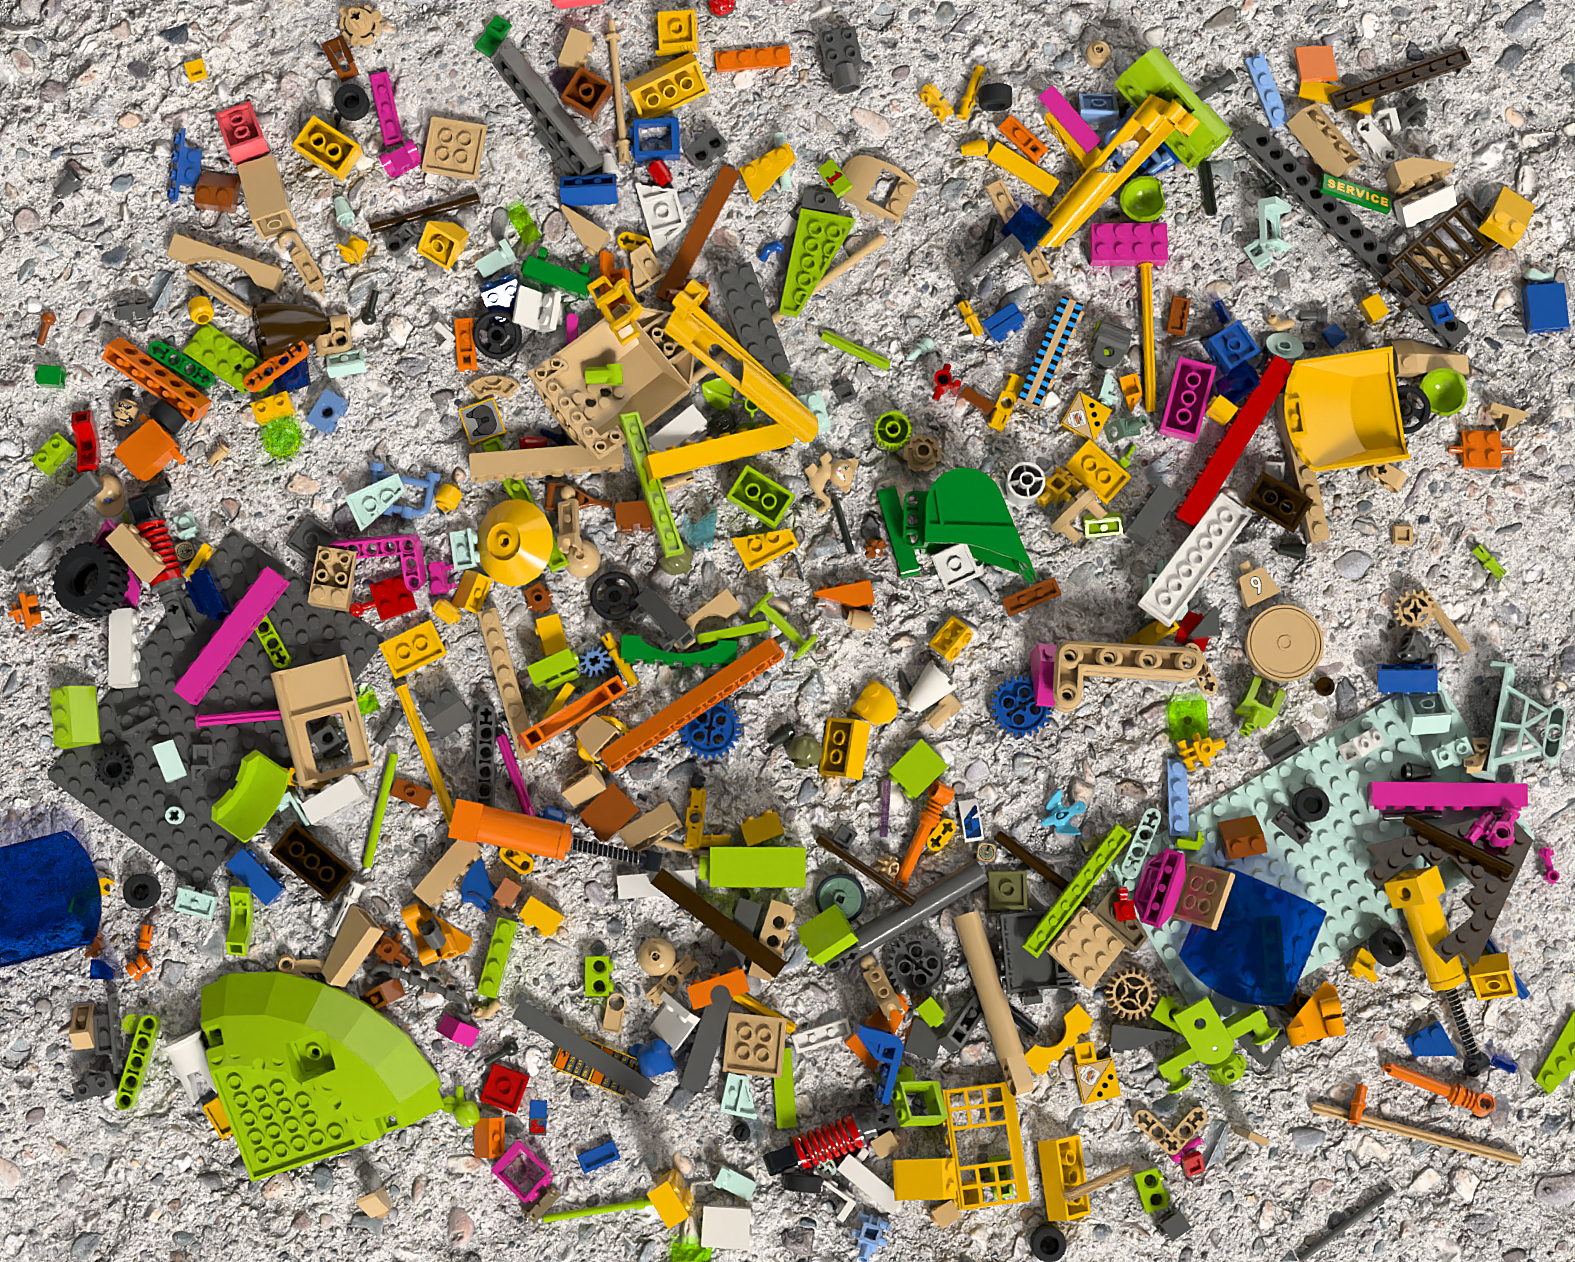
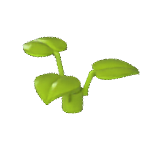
M784 374L776 376L775 378L790 391L792 378ZM716 378L702 384L703 395L713 408L725 410L729 407L730 401L742 403L745 411L750 413V423H742L737 430L747 428L750 431L754 430V426L764 424L761 421L753 422L754 412L759 407L748 398L746 400L732 398L735 394V388L723 378Z

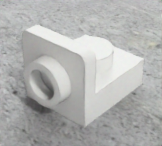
M1383 107L1378 109L1374 115V121L1385 119L1384 127L1386 131L1388 130L1389 136L1396 135L1401 129L1396 108L1389 109V107Z

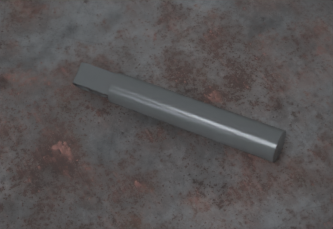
M975 858L914 894L913 896L917 900L911 908L901 902L854 930L859 941L825 962L824 965L828 972L834 973L986 883L988 878Z

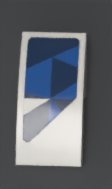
M978 800L958 801L965 843L984 840Z

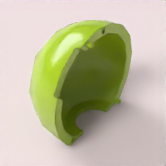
M1140 176L1124 186L1120 195V204L1124 213L1130 219L1137 222H1151L1158 219L1166 211L1161 180L1152 176Z
M1438 368L1430 371L1423 378L1420 389L1427 395L1431 411L1438 414V416L1456 414L1466 405L1467 385L1464 376L1460 372L1451 368Z

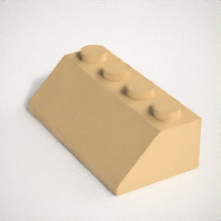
M1317 103L1302 109L1286 123L1291 134L1299 139L1301 146L1312 155L1313 161L1320 165L1325 174L1341 178L1363 161Z

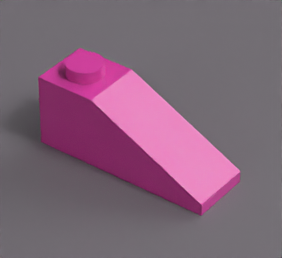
M1039 643L1030 652L1035 705L1055 706L1053 700V677L1057 645Z

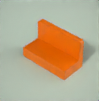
M480 1117L479 1122L474 1125V1156L478 1158L502 1157L505 1154V1117Z

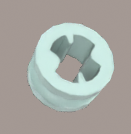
M170 807L166 811L165 818L170 824H180L185 818V813L179 807ZM178 811L179 814L177 816L179 819L172 820L173 815L171 813Z

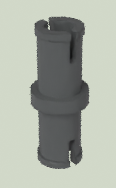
M394 708L387 721L381 724L382 728L373 741L384 746L392 732L395 733V728L405 714Z

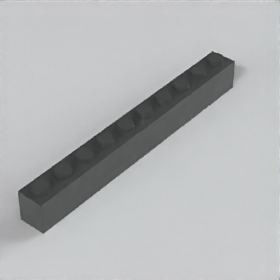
M739 898V901L735 900L732 912H735L732 921L753 936L762 904ZM723 939L720 949L723 950L721 957L717 956L714 968H717L716 973L719 972L720 976L727 974V969L738 966L739 970L742 969L746 959L744 954ZM717 985L712 989L711 998L713 1004L705 1006L703 1014L699 1013L698 1015L700 1018L697 1023L699 1028L697 1033L693 1032L690 1043L693 1044L691 1052L687 1051L684 1062L687 1063L685 1071L681 1070L678 1079L681 1082L680 1087L702 1094L733 1000L728 988L723 985Z

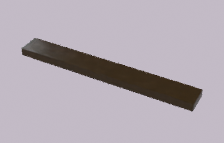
M1463 46L1330 93L1328 99L1336 113L1469 66L1472 61Z
M661 868L650 883L772 977L776 978L787 962L665 869Z

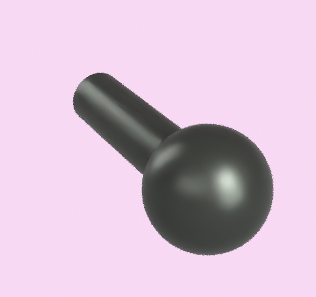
M372 289L367 311H364L361 316V320L365 325H373L376 322L374 311L380 291Z
M512 1040L507 1041L503 1049L483 1059L485 1065L489 1066L506 1055H516L519 1050L518 1044Z

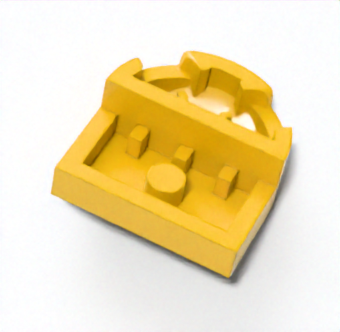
M871 678L850 710L873 726L888 724L898 713L897 698L887 687Z

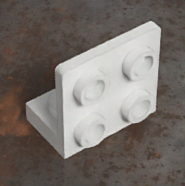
M518 286L512 322L542 333L555 331L562 294L558 292L544 294L524 286Z
M663 992L659 998L665 1002L663 1004L664 1008L650 1025V1029L673 1049L678 1050L700 1018L676 998Z

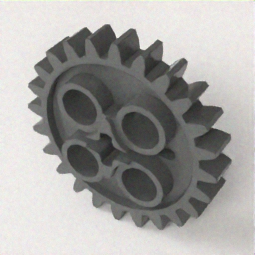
M912 934V940L905 936V943L898 940L899 948L896 946L892 947L896 952L888 954L893 959L887 961V963L892 964V967L888 968L887 971L893 972L889 979H896L893 985L900 984V992L905 988L906 995L913 991L914 997L917 996L918 992L924 997L925 991L932 995V988L938 991V983L944 985L941 979L942 977L948 978L944 971L950 970V968L945 967V964L950 962V960L944 959V956L948 953H941L944 946L940 945L937 947V939L930 942L931 936L924 940L923 934H920L919 939L916 938L915 934ZM914 946L921 948V955L919 957L911 955V949ZM907 954L916 962L921 960V965L930 971L933 976L930 977L921 969L915 970V965L904 958V955ZM929 958H935L937 961V966L934 969L927 967V960ZM902 962H907L910 965V970L907 973H902L899 969ZM918 974H924L926 978L925 983L922 985H918L915 982V977Z

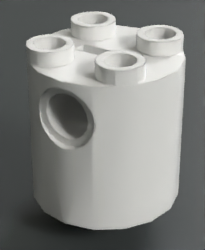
M1022 462L1016 464L1010 470L1004 482V492L1010 503L1018 506H1027L1033 504L1039 498L1045 487L1046 479L1042 469L1032 462Z

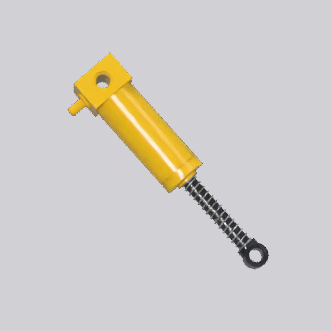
M1436 865L1403 871L1384 883V893L1389 897L1393 909H1403L1430 989L1432 991L1445 990L1444 993L1447 995L1445 998H1448L1447 1003L1450 1004L1449 1008H1451V1013L1453 1012L1454 1015L1452 1017L1455 1018L1454 1022H1456V1027H1458L1457 1032L1460 1033L1459 1037L1462 1038L1461 1042H1463L1464 1051H1466L1463 1069L1467 1075L1477 1077L1486 1071L1491 1063L1489 1057L1477 1048V1043H1475V1038H1473L1474 1034L1470 1028L1471 1024L1468 1023L1469 1019L1466 1018L1467 1014H1465V1009H1463V1004H1461L1462 1000L1458 994L1459 990L1456 989L1458 985L1467 980L1459 955L1446 964L1433 950L1434 946L1451 933L1438 898L1439 895L1446 891L1438 867Z

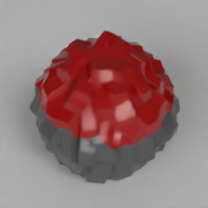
M707 0L706 2L708 12L718 19L727 18L736 7L735 0Z

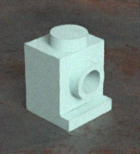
M1260 238L1257 240L1253 239L1246 244L1244 250L1258 271L1274 261L1267 248L1260 244ZM1257 252H1262L1261 255L1256 257Z

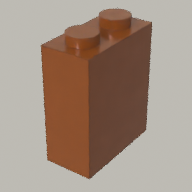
M612 782L579 815L582 817L580 822L587 829L591 827L595 831L593 835L600 842L604 840L608 843L640 810Z

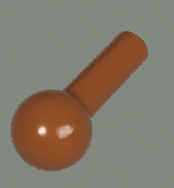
M45 311L41 314L42 327L37 340L39 345L45 344L49 328L56 322V316L51 311Z

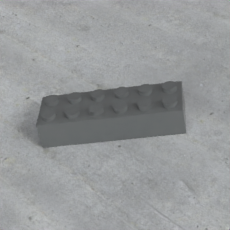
M751 261L716 273L714 279L739 345L772 376L776 377L789 372L791 369Z

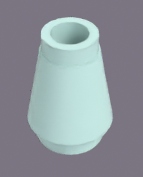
M342 196L335 198L334 205L337 222L341 226L352 224L355 214L347 201Z

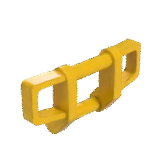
M601 276L590 283L587 288L595 300V305L598 309H601L608 321L609 329L615 334L621 345L624 346L640 335L635 321L642 313L643 306L635 299L625 278L617 281L615 286H613L606 276ZM603 283H607L612 290L598 298L594 289ZM624 293L631 308L627 314L615 320L607 305L621 297ZM632 324L634 331L625 338H621L618 332Z

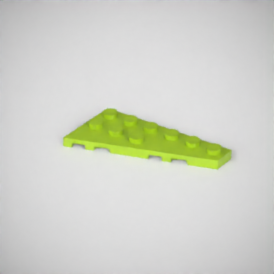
M801 208L779 315L799 317L854 226L856 219Z

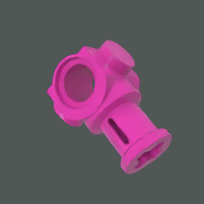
M1504 807L1501 819L1496 820L1494 825L1489 824L1485 832L1488 835L1486 839L1493 846L1504 848L1507 845L1510 847L1515 839V836H1513V824L1520 817V813L1512 807ZM1496 833H1501L1504 838L1498 837Z

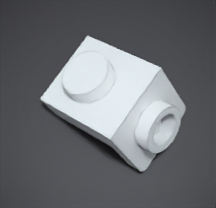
M438 321L433 328L445 339L439 347L441 352L445 354L456 346V338L451 333L453 330L446 323L442 325Z

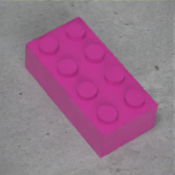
M1092 223L1089 228L1090 266H1138L1140 263H1153V266H1165L1168 261L1167 223Z
M1182 357L1178 358L1175 363L1157 434L1191 443L1196 442L1201 429L1216 366Z

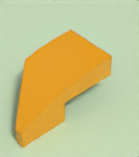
M1137 373L1118 378L1129 412L1134 410L1135 404L1142 395V388Z

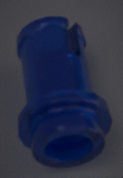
M1223 299L1212 304L1219 318V323L1221 322L1222 325H1225L1232 321V314H1229Z
M1494 1054L1490 1065L1506 1071L1507 1074H1514L1518 1063L1514 1059L1508 1060Z

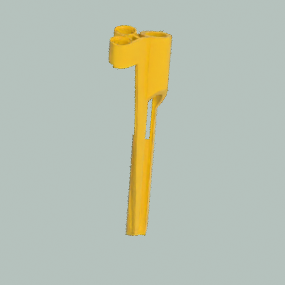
M1150 94L1033 234L1036 243L1042 247L1062 246L1175 129L1188 138L1200 122L1175 100L1169 103ZM1131 140L1138 142V148L1118 172H1097V169L1117 146Z
M692 279L684 291H680L672 301L675 309L669 318L664 332L801 442H812L818 434V418L699 307L708 295L709 290L695 279ZM712 344H718L743 364L741 382L711 359L709 348Z

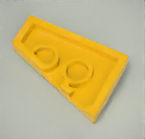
M786 142L739 168L755 203L797 161L790 143Z
M791 529L731 538L748 573L799 547Z

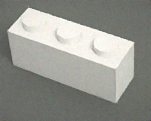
M1444 179L1394 202L1397 220L1406 228L1413 227L1418 222L1430 219L1434 215L1448 211L1451 207L1457 205L1454 187Z

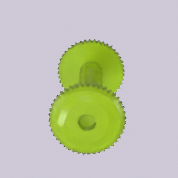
M768 592L752 607L749 616L753 617L759 611L764 612L766 617L793 643L797 644L799 650L792 658L799 659L814 645L818 635L814 634L808 641L803 639L801 634L786 619L769 606L768 602L775 593Z

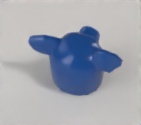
M654 1039L644 1045L637 1043L628 1048V1053L633 1057H637L639 1067L645 1078L677 1069L670 1055L672 1047L661 1039Z

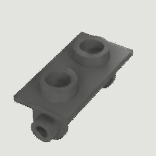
M147 298L135 300V303H128V300L117 301V304L111 308L117 309L114 312V317L119 319V321L133 319L132 312H135L136 319L150 318L151 315H154L153 308L149 307L153 301H147Z
M1282 807L1271 821L1300 846L1305 841L1307 842L1313 833L1309 827L1285 807Z

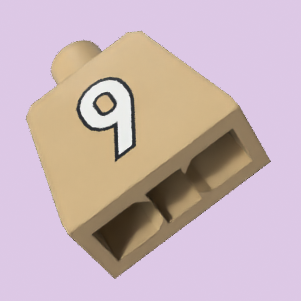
M1249 561L1238 565L1243 576L1237 578L1235 582L1244 610L1280 592L1263 567L1253 570Z

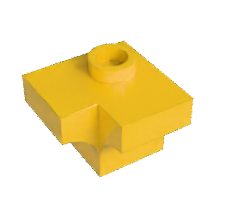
M1357 947L1346 965V968L1350 970L1349 974L1357 979L1362 977L1370 983H1376L1379 978L1374 971L1375 958L1370 952Z

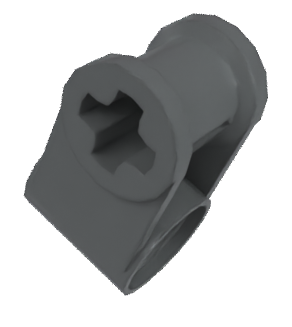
M409 222L401 225L386 240V249L391 257H401L421 239L422 236L410 227L411 224ZM393 244L400 245L396 250L390 249Z
M432 915L430 916L431 919L422 925L418 924L416 927L430 948L437 950L445 944L446 938L439 922Z

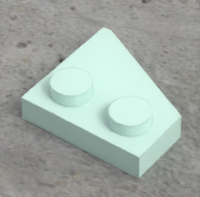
M727 1072L719 1112L757 1119L747 1076Z

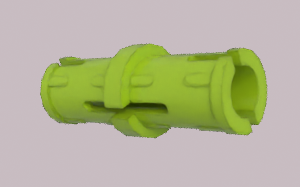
M1479 544L1471 551L1483 563L1482 566L1484 568L1487 567L1497 580L1507 573L1495 560L1496 557L1494 555L1491 556L1482 544Z

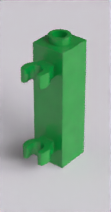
M540 247L537 258L528 256L527 261H523L521 271L524 278L587 301L590 294L587 286L593 282L592 278L587 277L591 270L589 264L583 263L579 274L545 262L549 252L548 249Z

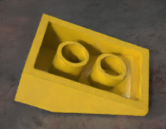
M1503 186L1479 226L1478 231L1510 250L1519 242L1526 230L1535 205Z

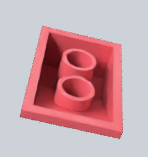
M250 101L215 113L227 150L235 166L270 153Z

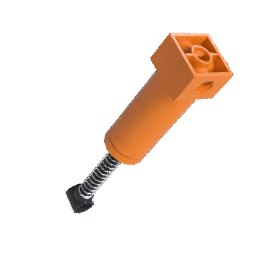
M456 799L448 837L472 843H484L562 861L565 859L566 852L569 853V850H576L577 852L590 853L592 856L597 855V857L602 856V858L607 857V859L612 858V860L617 859V861L622 860V862L636 863L640 869L658 873L663 853L646 849L636 852L634 849L631 851L629 848L624 849V847L619 848V846L614 847V845L609 846V844L604 845V843L599 844V842L595 843L594 841L576 839L571 833L572 824H563V822L486 806V804L464 799Z

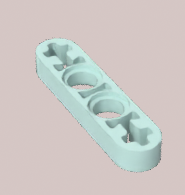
M1155 808L1145 811L1122 864V875L1127 879H1134L1138 876L1159 827L1161 814ZM1155 814L1157 820L1152 821L1151 827L1146 826L1149 823V817L1147 816ZM1147 830L1151 836L1149 839L1143 840L1139 836L1140 832ZM1134 848H1141L1143 855L1135 857L1132 854ZM1133 860L1135 861L1133 868L1135 872L1128 874L1125 868H1129Z

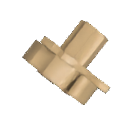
M360 4L350 6L349 8L342 5L338 10L342 15L339 24L342 35L352 46H368L375 42L372 34L369 35L374 23L375 29L373 33L375 37L381 35L382 27L379 21L383 19L380 10L375 11L369 5H365L363 9ZM346 28H347L348 32H349L350 34H352V36H349V35L346 33Z

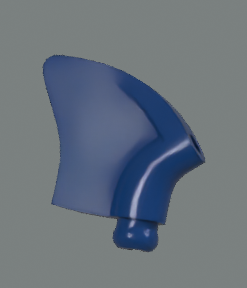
M478 859L466 873L461 887V897L463 903H472L485 913L491 908L488 901L494 896L498 888L490 881L484 862L481 859Z

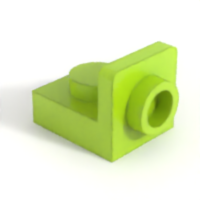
M1199 830L1195 831L1194 841H1192V837L1180 836V839L1174 840V848L1199 851L1200 847L1204 846L1205 836H1202V831Z

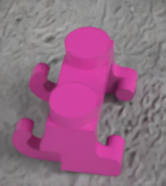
M438 561L427 565L428 573H431V596L446 594V592H449V589L457 588V583H451V585L448 583L447 571L454 569L453 564L445 566V562Z

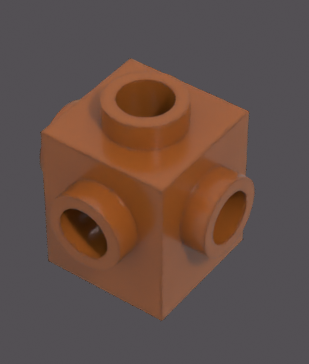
M539 582L524 591L528 599L525 603L530 611L535 610L536 613L541 612L543 614L551 609L553 604L551 599L554 596L549 588L544 589Z

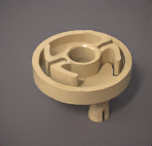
M1092 488L1087 492L1082 489L1052 519L1054 523L1050 526V529L1056 535L1062 532L1074 545L1082 535L1076 531L1071 522L1084 509H1088L1098 521L1108 512L1096 501L1098 494Z

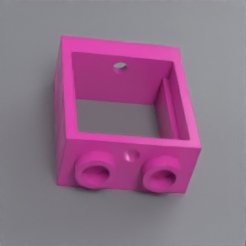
M517 1140L491 1169L524 1203L533 1202L540 1193L538 1191L542 1186L547 1187L553 1180L551 1176L555 1173L521 1140ZM521 1151L545 1172L543 1177L527 1194L504 1173V1170Z

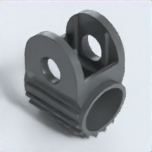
M1103 319L1091 339V343H1093L1090 350L1092 364L1098 369L1109 370L1120 363L1123 356L1128 353L1132 329ZM1104 349L1110 352V357L1105 356Z

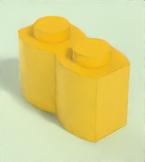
M1221 394L1218 397L1214 395L1206 405L1207 411L1205 414L1224 427L1238 410V407Z

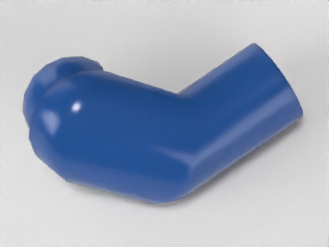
M779 240L766 243L758 259L766 262L772 252L781 253L784 250V245Z

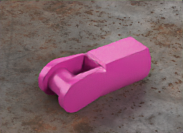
M573 313L567 316L566 346L578 338V317Z

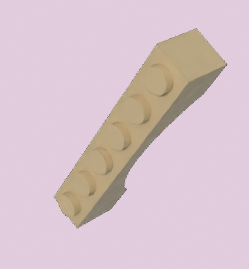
M174 233L167 252V256L171 260L186 265L203 261L229 263L247 273L260 290L275 295L278 294L285 275L280 266L273 263L269 265L264 264L262 260L252 257V259L246 258L243 253L234 251V253L228 252L227 248L220 245L216 247L210 246L209 242L199 239V241L192 240L191 236L181 233V236Z

